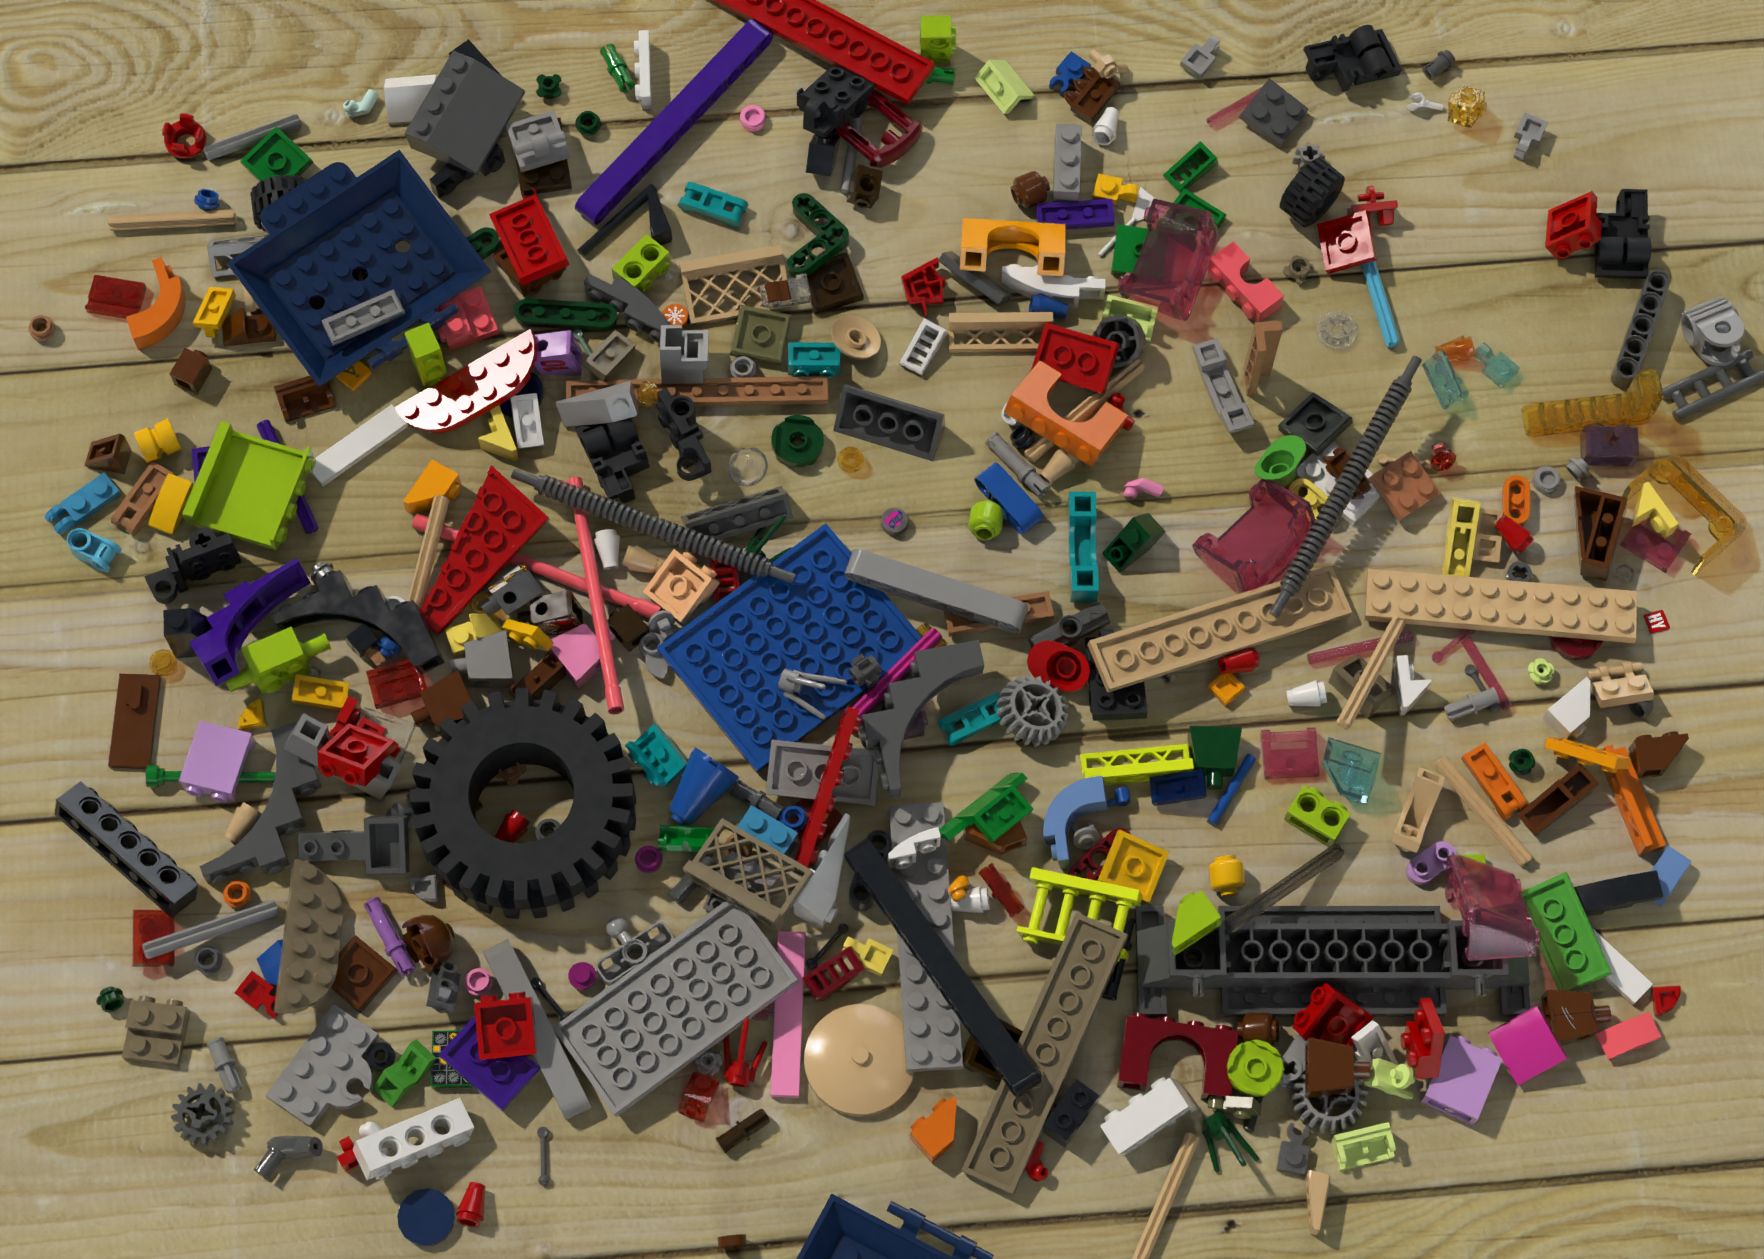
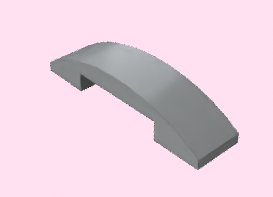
M1218 339L1193 345L1194 355L1202 380L1215 411L1226 430L1231 434L1254 427L1255 423L1245 402L1242 403L1226 366L1227 359Z

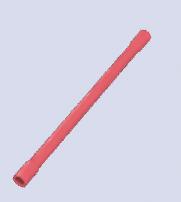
M571 477L567 480V483H570V485L572 484L576 488L584 489L582 478ZM573 507L604 678L608 713L613 715L620 714L624 711V704L617 679L588 515L583 509L579 510L577 507Z
M417 513L413 520L412 528L425 533L429 517ZM443 524L440 537L454 542L459 530ZM517 553L509 562V564L514 566L523 563L532 573L588 594L586 579L520 553ZM600 584L602 597L605 601L621 607L629 604L638 615L649 619L656 612L662 611L660 605L641 598L632 597Z

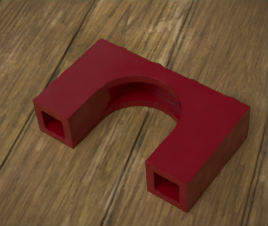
M1132 1013V1016L1127 1015L1124 1024L1117 1087L1145 1091L1151 1053L1162 1043L1182 1041L1195 1048L1203 1061L1204 1072L1201 1099L1209 1100V1096L1223 1098L1232 1096L1233 1085L1228 1078L1227 1063L1230 1054L1237 1046L1239 1031H1234L1232 1027L1227 1025H1216L1213 1028L1206 1027L1204 1023L1199 1021H1188L1185 1024L1178 1023L1176 1019L1171 1017H1160V1020L1150 1019L1148 1015L1143 1013Z

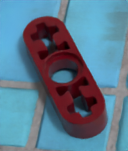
M1124 828L1112 830L1069 869L1068 875L1075 876V872L1078 874L1083 873L1087 868V865L1084 863L1087 862L1091 870L1086 873L1085 878L1096 881L1100 876L1103 866L1094 864L1092 856L1096 853H1103L1108 856L1118 830L1131 833Z

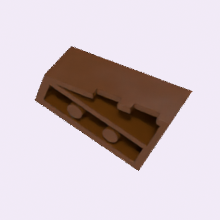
M1575 486L1574 507L1580 575L1607 581L1626 514L1628 498Z

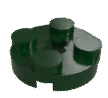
M804 415L788 416L785 418V421L779 425L777 424L773 429L771 436L772 450L776 455L777 461L788 466L803 467L813 465L823 451V431L810 417ZM796 436H801V440L805 442L800 444V446H795L790 440H795Z

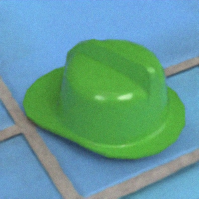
M1287 435L1273 441L1255 465V474L1259 478L1264 479L1275 492L1281 487L1290 485L1297 477L1298 464L1306 452V443L1302 438L1294 435Z

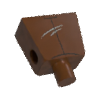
M1550 989L1546 990L1541 997L1544 1016L1561 1046L1592 1038L1598 1032L1597 1023L1611 1022L1609 1005L1594 1006L1592 993Z

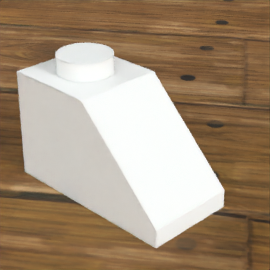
M1588 677L1552 705L1543 717L1547 724L1562 738L1569 739L1573 736L1576 739L1587 729L1585 724L1590 717L1591 684Z

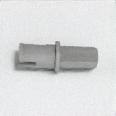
M1491 687V689L1472 696L1467 694V698L1446 705L1444 708L1447 718L1452 721L1470 713L1476 715L1481 709L1499 704L1500 700L1495 688Z
M218 1037L209 1041L207 1047L215 1063L214 1070L219 1073L226 1092H237L242 1088V1084L234 1066L236 1061L230 1057L224 1038Z

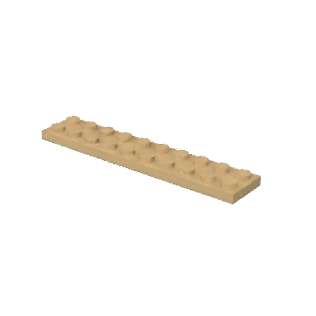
M1332 565L1310 571L1303 586L1300 587L1299 593H1295L1293 597L1290 596L1279 618L1272 616L1269 612L1281 593V581L1089 640L1087 645L1107 693L1350 616L1352 610Z
M1368 569L1365 620L1390 622L1392 618L1398 616L1400 620L1404 619L1406 624L1635 643L1637 634V591Z

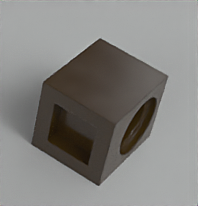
M859 164L850 176L847 202L855 204L859 208L871 209L879 199L883 171Z
M629 604L623 608L615 609L607 620L608 628L628 652L639 645L640 639L649 633V627Z

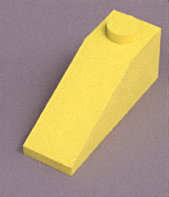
M1451 497L1446 527L1442 575L1470 577L1481 503L1477 500Z

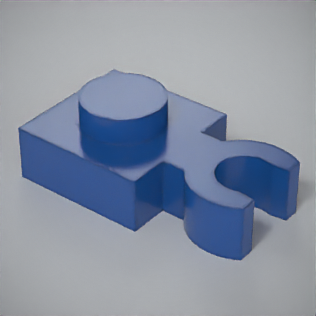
M1071 51L1056 68L1057 76L1050 80L1049 89L1052 90L1055 85H1061L1060 96L1063 97V93L1068 91L1069 84L1074 85V79H1083L1085 77L1083 68L1091 67V64Z

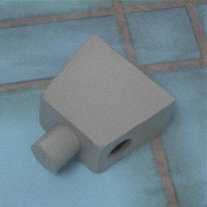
M506 630L466 642L464 644L466 658L450 660L451 671L458 670L460 675L468 674L471 687L509 688L512 684L515 685Z

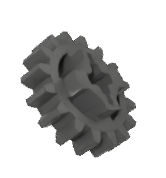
M198 1083L196 1091L190 1086L187 1087L188 1095L185 1097L179 1094L178 1097L181 1103L172 1105L174 1110L178 1112L171 1115V1119L174 1122H179L174 1126L175 1131H183L180 1137L184 1141L190 1138V1142L195 1146L199 1140L202 1141L204 1146H208L210 1138L216 1143L219 1142L218 1134L227 1135L228 1132L225 1126L233 1125L234 1123L228 1116L235 1114V1110L232 1107H227L232 1103V1100L229 1097L223 1098L225 1092L221 1088L215 1092L213 1084H209L208 1088L205 1089L202 1083ZM215 1100L220 1104L221 1113L214 1110ZM206 1110L209 1113V1115L202 1116L200 1120V1118L196 1114H202ZM185 1116L192 1120L191 1129L186 1125ZM216 1125V1126L213 1127L212 1129L206 1131L208 1128H210V1127Z

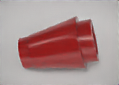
M1506 515L1502 516L1494 525L1511 551L1515 550L1518 554L1523 552L1534 540L1530 536V531Z
M1253 647L1233 652L1218 660V668L1223 674L1252 672L1259 666L1258 652Z
M513 809L510 814L506 813L495 838L514 843L528 830L527 826L530 824V821Z
M477 1182L469 1183L456 1211L459 1224L467 1227H478L480 1221L484 1220L485 1185Z

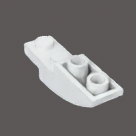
M1018 264L1002 266L1001 283L1028 298L1041 294L1066 303L1070 308H1078L1079 299L1104 300L1106 279H1099L1095 276L1073 278L1069 275L1060 277L1037 275L1038 265L1034 267H1022Z

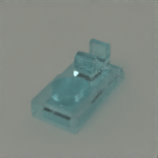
M1437 351L1422 364L1442 409L1449 408L1454 402H1460L1469 395L1467 391L1463 392L1460 386L1463 381L1460 378H1456L1455 371L1445 351Z

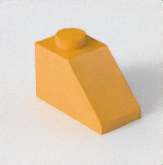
M431 460L403 500L406 512L413 514L430 510L435 495L445 496L449 499V502L451 499H455L462 488L459 474Z

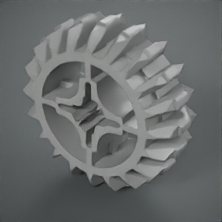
M1031 675L1026 676L1024 679L1019 676L1014 681L1009 682L1005 689L1000 692V698L996 704L999 708L996 716L1002 718L999 726H1007L1006 734L1012 732L1015 735L1014 742L1021 738L1023 739L1024 746L1032 742L1034 747L1039 746L1041 743L1045 746L1051 740H1056L1060 735L1059 733H1062L1065 729V723L1069 717L1066 712L1069 706L1063 704L1065 696L1057 694L1059 687L1054 689L1050 687L1051 680L1043 683L1041 676L1036 677L1035 680H1033Z
M1301 1074L1296 1079L1299 1083H1293L1292 1090L1297 1093L1291 1096V1100L1300 1102L1294 1107V1111L1304 1112L1300 1120L1303 1122L1309 1118L1311 1120L1308 1125L1310 1129L1314 1128L1315 1124L1320 1125L1319 1133H1324L1327 1126L1329 1127L1330 1134H1335L1337 1126L1342 1132H1345L1347 1124L1352 1127L1356 1125L1355 1117L1362 1118L1364 1113L1361 1109L1366 1108L1368 1103L1361 1098L1367 1097L1368 1091L1359 1089L1365 1085L1364 1080L1356 1081V1078H1354V1087L1350 1092L1351 1096H1348V1093L1334 1094L1328 1107L1327 1095L1311 1097V1099L1316 1100L1320 1104L1321 1111L1319 1113L1313 1108L1309 1099L1305 1097V1075ZM1335 1106H1351L1342 1115L1330 1116V1112Z

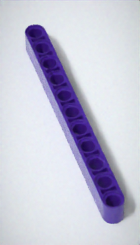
M749 20L579 197L575 204V210L593 224H599L771 43L773 33L755 20Z

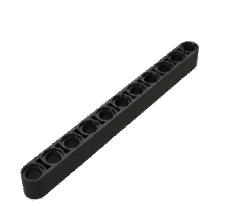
M866 838L843 853L851 869L1012 1094L1018 1098L1039 1084L1041 1079L1031 1063L871 841Z

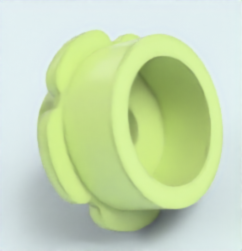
M1538 658L1528 666L1529 677L1536 684L1548 683L1553 678L1554 667L1551 663H1547L1546 659Z

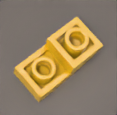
M168 473L155 502L148 524L149 527L174 536L183 518V508L193 489V482Z

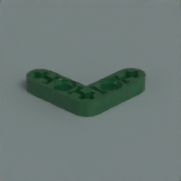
M801 193L793 198V214L817 236L788 258V273L794 279L806 278L849 244V231L847 227L813 196ZM821 217L828 221L821 226L814 223L817 218ZM820 247L825 249V253L817 256L812 254V250Z

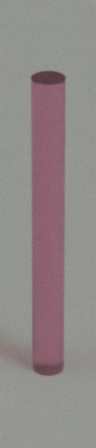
M1402 632L1395 645L1413 641L1412 632ZM1381 637L1307 654L1309 664L1375 650Z

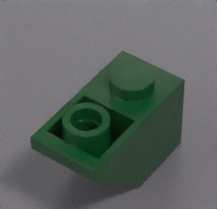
M1149 513L1135 516L1102 554L1118 572H1122L1147 553L1166 531Z

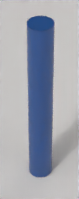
M1247 754L1207 819L1210 825L1217 826L1256 761L1253 755Z

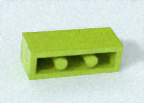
M426 323L404 332L414 368L424 390L448 377L441 348L430 324Z

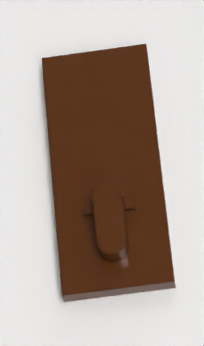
M119 673L108 762L109 768L146 769L147 765H151L161 683L160 675Z

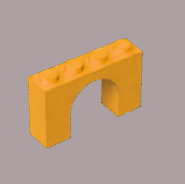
M963 218L960 270L986 272V258L991 252L999 249H1019L1029 252L1036 257L1038 261L1037 275L1063 276L1065 224Z

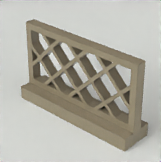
M723 818L719 821L692 861L688 860L683 867L688 879L778 932L785 923L784 917L814 875V872ZM724 829L731 831L734 834L735 841L720 845L718 837ZM753 844L756 846L758 855L742 858L740 846ZM736 847L738 859L723 863L721 851ZM717 852L719 864L708 867L701 863L707 854ZM771 857L779 859L780 868L769 871L764 870L762 859ZM759 860L761 873L746 876L743 864ZM740 865L741 878L733 880L726 878L724 869ZM798 870L804 874L798 883L787 884L786 872ZM782 874L784 886L768 889L766 877ZM763 879L765 891L752 893L748 890L747 882ZM785 892L787 900L781 909L771 904L770 895Z

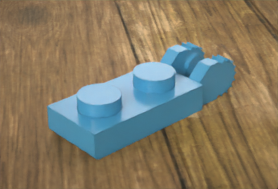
M103 472L60 502L61 504L55 505L47 511L45 519L48 522H54L57 518L68 513L70 516L64 517L54 527L57 534L64 533L76 524L79 525L118 498L121 493L105 472Z

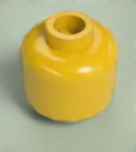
M1235 855L1215 857L1214 862L1208 866L1210 887L1215 892H1221V897L1238 895L1237 890L1242 889L1246 885L1244 864L1236 859Z

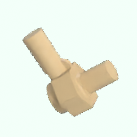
M1096 49L1089 53V57L1096 63L1094 69L1101 78L1105 77L1108 79L1115 73L1125 74L1128 72L1127 64L1115 63L1109 54L1102 56Z

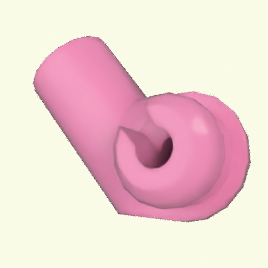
M1140 478L1127 482L1124 486L1123 496L1125 499L1133 501L1139 493L1145 492L1159 498L1164 486L1149 479Z

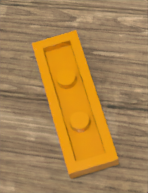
M1546 737L1544 748L1553 750V755L1569 759L1570 756L1577 758V762L1580 764L1593 766L1596 763L1601 765V770L1611 773H1617V769H1629L1631 758L1562 737Z

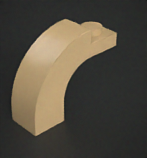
M1419 767L1390 840L1398 849L1417 853L1428 820L1445 780L1444 776Z

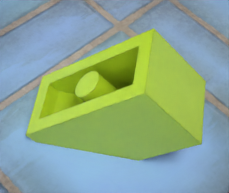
M1202 890L1196 894L1194 892L1187 894L1181 899V904L1178 905L1171 943L1174 955H1177L1221 925L1220 914Z

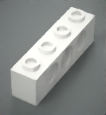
M457 1098L356 1140L353 1152L366 1180L374 1177L378 1180L391 1174L392 1170L402 1166L404 1169L414 1165L423 1156L434 1157L443 1152L444 1148L453 1144L454 1147L466 1143L470 1139L469 1137L474 1130V1125L461 1099ZM434 1127H444L447 1130V1134H438ZM417 1137L422 1144L418 1146L412 1145L408 1138ZM391 1148L395 1151L396 1155L392 1157L386 1156L382 1149Z

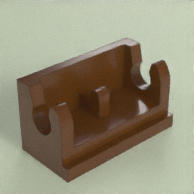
M311 376L274 386L285 422L336 407L329 383L327 382L318 387Z
M548 652L545 658L516 685L512 684L509 687V694L515 699V688H529L532 699L540 700L544 690L550 691L566 676L564 664L560 660L556 662L552 657V653Z

